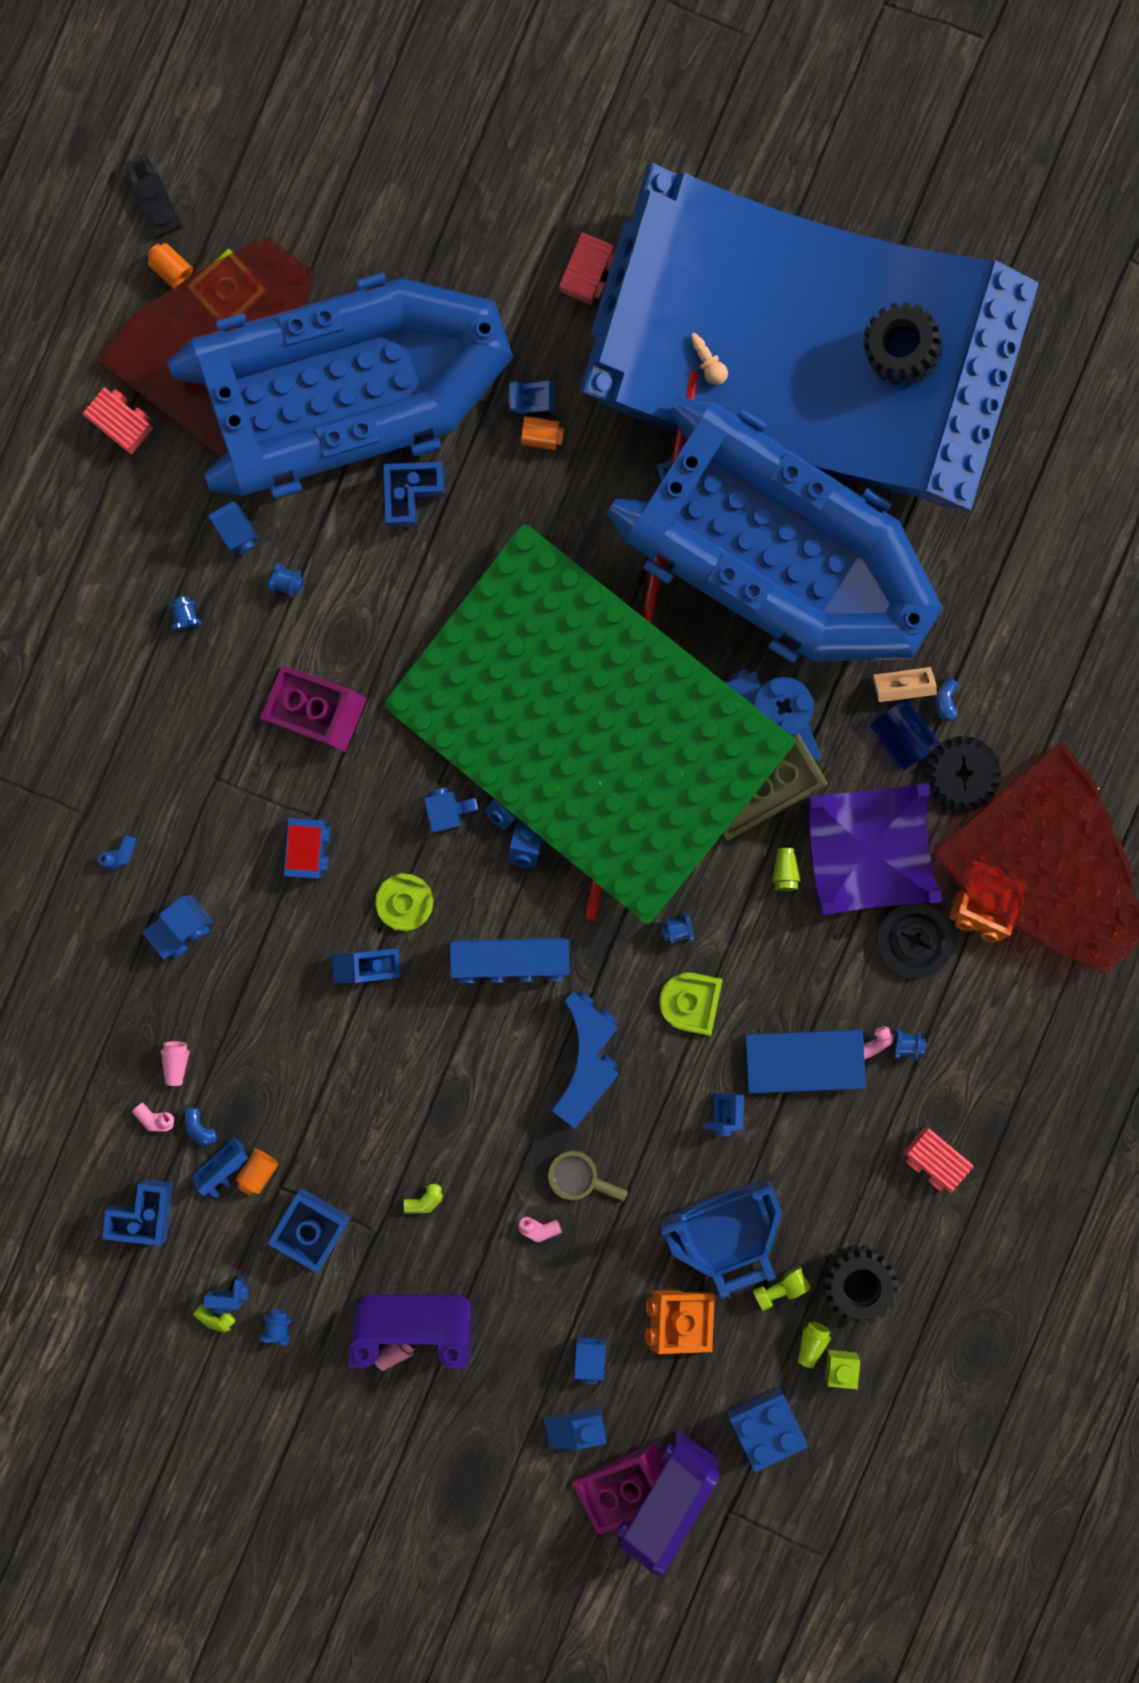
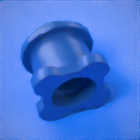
M277 562L268 584V590L273 592L278 590L292 598L294 594H300L305 579L301 577V571L297 570L294 572L288 570L284 565Z
M188 597L171 600L172 605L167 607V610L171 611L174 622L171 625L172 630L180 631L202 625L201 620L196 618L194 610L195 601H189Z
M684 913V917L674 919L665 917L666 923L661 924L664 941L670 940L671 946L674 945V942L683 940L694 942L690 915L688 913Z
M901 1029L895 1030L892 1052L894 1059L899 1060L900 1056L911 1057L914 1061H917L919 1056H924L926 1039L921 1038L920 1032L914 1035L902 1033Z
M272 1309L269 1314L263 1315L265 1328L259 1340L265 1343L287 1345L290 1340V1335L287 1334L288 1324L292 1322V1318L287 1316V1312L284 1310Z

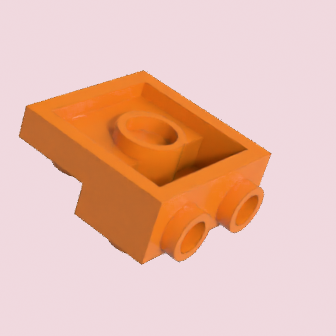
M973 861L969 864L962 890L956 892L949 918L956 921L955 926L961 930L971 931L974 929L982 933L981 938L987 942L996 943L1011 935L1025 884Z
M652 1291V1298H649L646 1302L647 1314L651 1316V1326L645 1330V1341L647 1345H650L649 1349L657 1354L712 1352L715 1294L710 1291Z

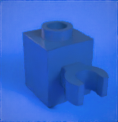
M447 788L430 791L431 797L424 798L432 832L462 826L460 814L479 810L476 798L457 803L455 793L453 791L447 792Z

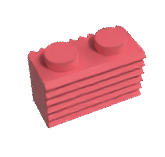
M582 232L560 282V292L589 305H592L594 298L600 299L606 284L602 279L605 272L610 271L614 257V245Z
M104 387L86 410L83 411L82 415L132 455L154 429L148 424L151 418L138 407L133 411L125 404L128 399L116 389L111 393Z
M924 1126L903 1152L909 1157L906 1163L918 1173L922 1169L931 1175L928 1181L941 1192L946 1188L952 1193L974 1167L927 1126Z

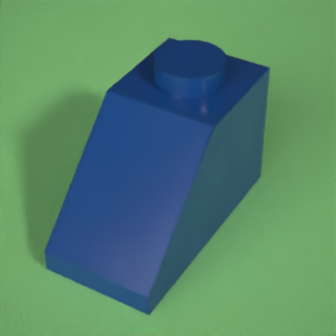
M235 501L208 515L231 552L234 554L239 552L242 555L255 548L254 543L258 542L259 538L244 510Z
M399 948L332 954L334 983H357L401 977Z
M601 1407L544 1418L550 1448L580 1450L607 1444Z

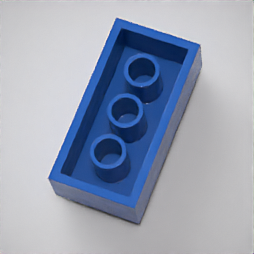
M569 937L453 940L450 942L451 978H458V983H475L477 977H487V982H505L506 977L517 976V982H531L535 980V976H546V981H563L564 975L570 974Z

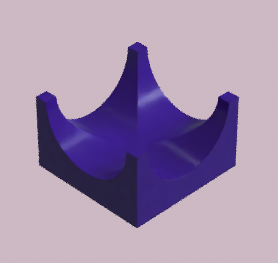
M929 783L804 798L816 913L826 915L866 908L942 902L941 890L936 884L928 843L927 803L930 796Z

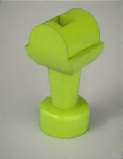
M798 1266L787 1270L782 1277V1281L767 1290L763 1286L753 1290V1293L762 1311H765L772 1307V1300L787 1295L788 1299L797 1298L809 1291L811 1286L804 1277L801 1267Z

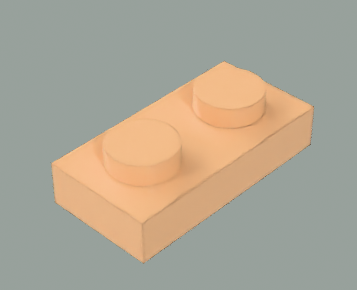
M931 667L873 675V684L878 702L937 695V685Z

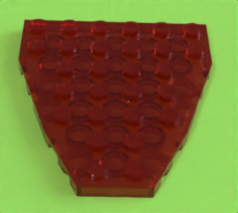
M267 236L207 265L174 289H171L133 314L98 361L218 456L222 457L227 451L205 385L172 379L167 361L190 339L218 331L217 320L244 313L247 322H251L308 305L314 273ZM239 326V327H236V328H233V329H229V330H226L225 332L231 331V330H234V329H237V328H241V327H243V326Z
M1060 742L932 853L970 899L1042 946L1104 974L1108 973L1139 945V901H1136L1132 883H1135L1133 872L1120 839H1116L1109 823L1112 821L1109 812L1105 813L1099 796H1102L1099 786L1065 744Z

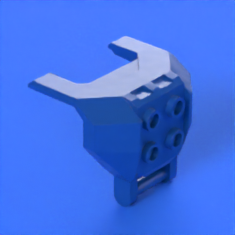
M762 1180L735 1187L689 1205L663 1219L660 1226L662 1235H665L672 1255L712 1277L721 1299L730 1297L729 1293L765 1279L768 1281L776 1279L768 1255L775 1238L782 1211L771 1182L769 1180ZM760 1260L763 1268L724 1282L722 1274Z

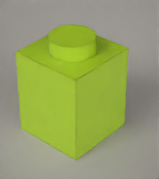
M827 1350L825 1380L828 1387L858 1390L860 1358L857 1353Z

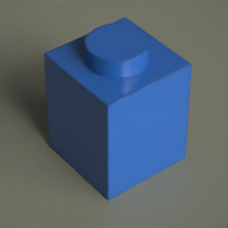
M577 1337L574 1379H580V1382L585 1384H596L598 1380H604L606 1339Z

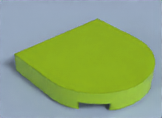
M692 972L673 976L664 984L660 993L659 1005L662 1015L668 1023L677 1029L711 1036L723 979Z

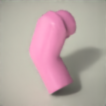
M143 1102L132 1111L148 1131L166 1132L174 1125L172 1114L168 1112L152 1113Z

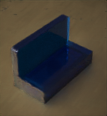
M902 699L870 724L872 730L903 770L914 765L941 744L907 699Z

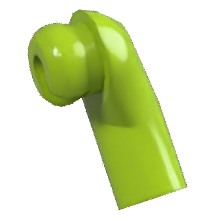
M429 1184L426 1187L427 1192L421 1199H404V1214L430 1213L442 1201V1188L438 1184Z
M203 1303L193 1313L207 1328L223 1333L230 1331V1327L235 1323V1318L231 1314L222 1313L218 1317L210 1309L203 1308Z

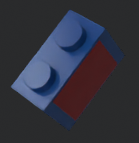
M288 818L284 876L321 879L323 873H327L329 857L324 856L325 844H330L331 827H326L327 821Z

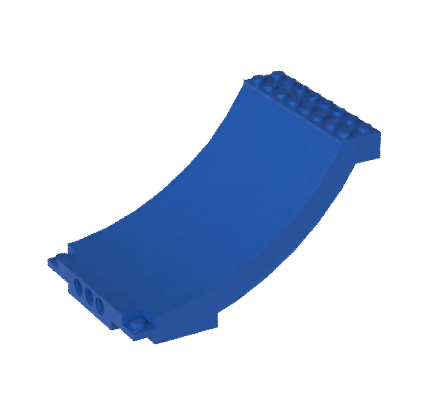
M648 163L631 221H626L623 224L590 335L595 337V342L580 392L598 399V403L667 432H677L678 426L669 412L679 397L686 398L689 371H698L700 375L694 399L713 401L735 416H738L742 408L748 410L768 423L762 432L763 434L830 477L891 492L921 497L946 509L971 510L1039 282L996 260H984L908 247L848 232L757 203L689 174H675L655 163ZM903 302H910L911 308H914L915 304L922 306L923 312L927 310L932 315L933 320L936 321L942 340V355H938L939 363L937 367L931 366L932 373L928 377L925 374L921 375V382L915 383L914 379L909 380V386H903L901 381H898L897 385H892L888 379L883 381L879 378L878 373H875L871 368L863 346V339H866L865 329L866 327L871 328L869 320L873 316L878 318L880 316L878 311L883 307L886 311L890 310V304L897 303L898 307H902ZM900 332L889 340L886 352L894 357L908 356L918 347L920 337L913 332ZM692 333H696L702 338L712 357L718 355V362L723 363L727 367L728 377L723 384L715 386L706 381L704 376L705 370L700 368L704 361L700 359L697 350L693 347ZM740 420L741 424L757 433V430Z

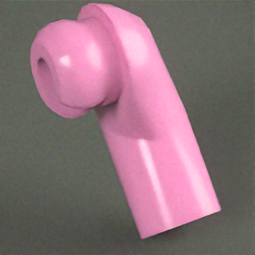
M883 1026L876 1029L874 1034L877 1038L864 1043V1059L880 1053L893 1043L894 1036L890 1033L888 1027Z
M523 1217L518 1224L520 1233L535 1242H541L562 1233L557 1219L543 1225L530 1217Z

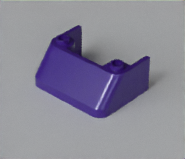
M676 1430L673 1434V1445L668 1443L660 1457L664 1461L662 1471L639 1511L629 1521L623 1520L616 1532L618 1544L649 1572L658 1577H662L715 1488L720 1475L716 1454Z

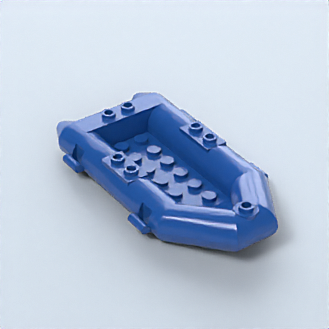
M382 272L356 280L357 291L251 322H247L244 313L217 320L218 331L190 339L167 361L172 379L205 385L227 451L204 473L209 491L244 496L270 488L273 498L277 499L302 491L300 478L406 446H410L413 457L441 449L438 437L454 431L513 358L495 301L405 278H398L387 282L385 274ZM382 285V287H378V288H375V289H371V290L366 291V289H370V288H373V287H377V286ZM239 326H243V327H241V328H237V329H234V330L225 332L226 330L233 329V328H236V327H239ZM427 436L433 438L432 440L414 444V440ZM291 477L294 480L276 487L274 485L275 482Z
M679 397L669 413L686 439V443L649 502L616 498L607 512L623 541L649 557L643 569L667 584L675 574L774 637L768 648L791 663L795 662L799 653L811 661L913 659L942 612L943 606L900 521L887 513L892 503L868 487L862 496L858 495L762 433L768 423L744 408L741 409L738 416H735L713 401ZM740 420L757 430V433L741 424ZM867 501V502L871 503L872 505H874L875 507H877L878 509H880V510H882V511H881V512L877 511L876 509L872 508L871 506H869V505L866 504L865 502ZM657 557L671 566V571L654 562V558ZM783 637L797 646L795 651L780 642L779 639Z

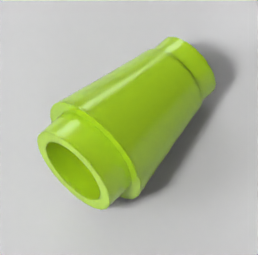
M779 848L777 849L772 878L775 890H798V883L801 880L794 849Z
M809 1322L807 1327L803 1328L798 1358L799 1364L807 1368H814L815 1363L831 1340L829 1328L817 1322Z

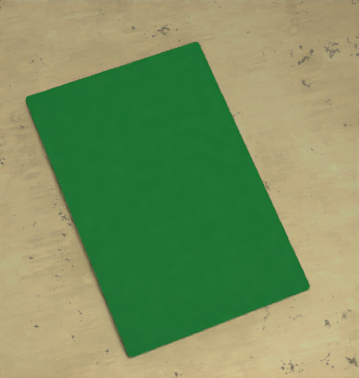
M526 524L518 529L384 704L390 713L644 923H651L795 745V739Z

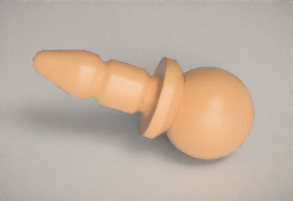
M692 333L693 347L697 350L700 359L704 361L700 368L705 370L704 376L706 381L715 386L723 384L728 377L727 367L723 363L718 362V355L712 357L702 338L696 333Z

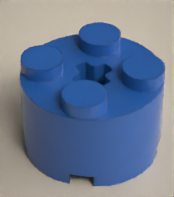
M786 677L773 679L763 685L753 703V706L791 736L800 733L809 724L814 710L813 698L809 690L801 682ZM786 701L789 703L787 708L791 711L790 714L785 712L781 716L777 713L779 708L775 704L776 702L781 704Z

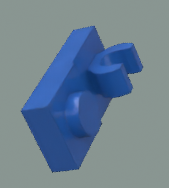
M235 1137L192 1175L197 1191L203 1196L210 1193L213 1197H218L219 1193L215 1186L223 1183L226 1187H229L228 1176L232 1172L239 1170L248 1159L243 1145Z

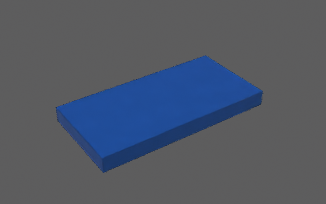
M863 1029L746 1034L749 1093L866 1088Z

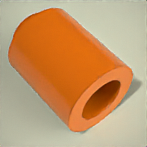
M167 243L162 245L156 244L148 252V266L173 289L183 285L192 274L193 267Z
M525 416L521 445L556 450V446L563 443L564 428L559 427L560 421Z
M254 1149L235 1178L239 1183L238 1189L250 1196L253 1193L260 1194L279 1163L267 1153Z

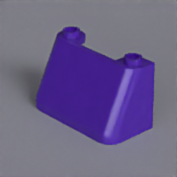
M369 1294L363 1296L355 1309L348 1368H365L374 1364L378 1358L379 1344L438 1345V1357L444 1366L452 1369H467L472 1347V1308L470 1302L461 1295Z

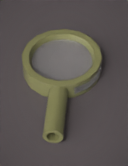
M564 1151L556 1156L550 1164L548 1174L550 1186L563 1199H583L592 1190H596L623 1202L625 1201L628 1191L597 1179L595 1163L590 1156L582 1151Z

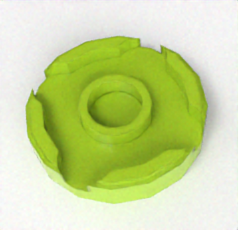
M402 873L391 876L382 883L376 894L375 906L378 915L387 926L394 930L409 931L420 927L428 920L433 910L434 899L431 889L424 880L412 874Z

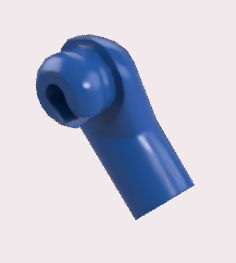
M950 677L944 680L937 691V695H934L933 698L937 715L948 722L953 721L958 714L957 709L954 708L951 696L959 686V683Z
M123 834L118 849L103 852L99 855V865L106 870H114L126 865L130 861L137 838Z
M199 1108L184 1109L188 1136L199 1146L206 1147L208 1144H214L217 1139L216 1132L213 1129L206 1130L200 1124Z

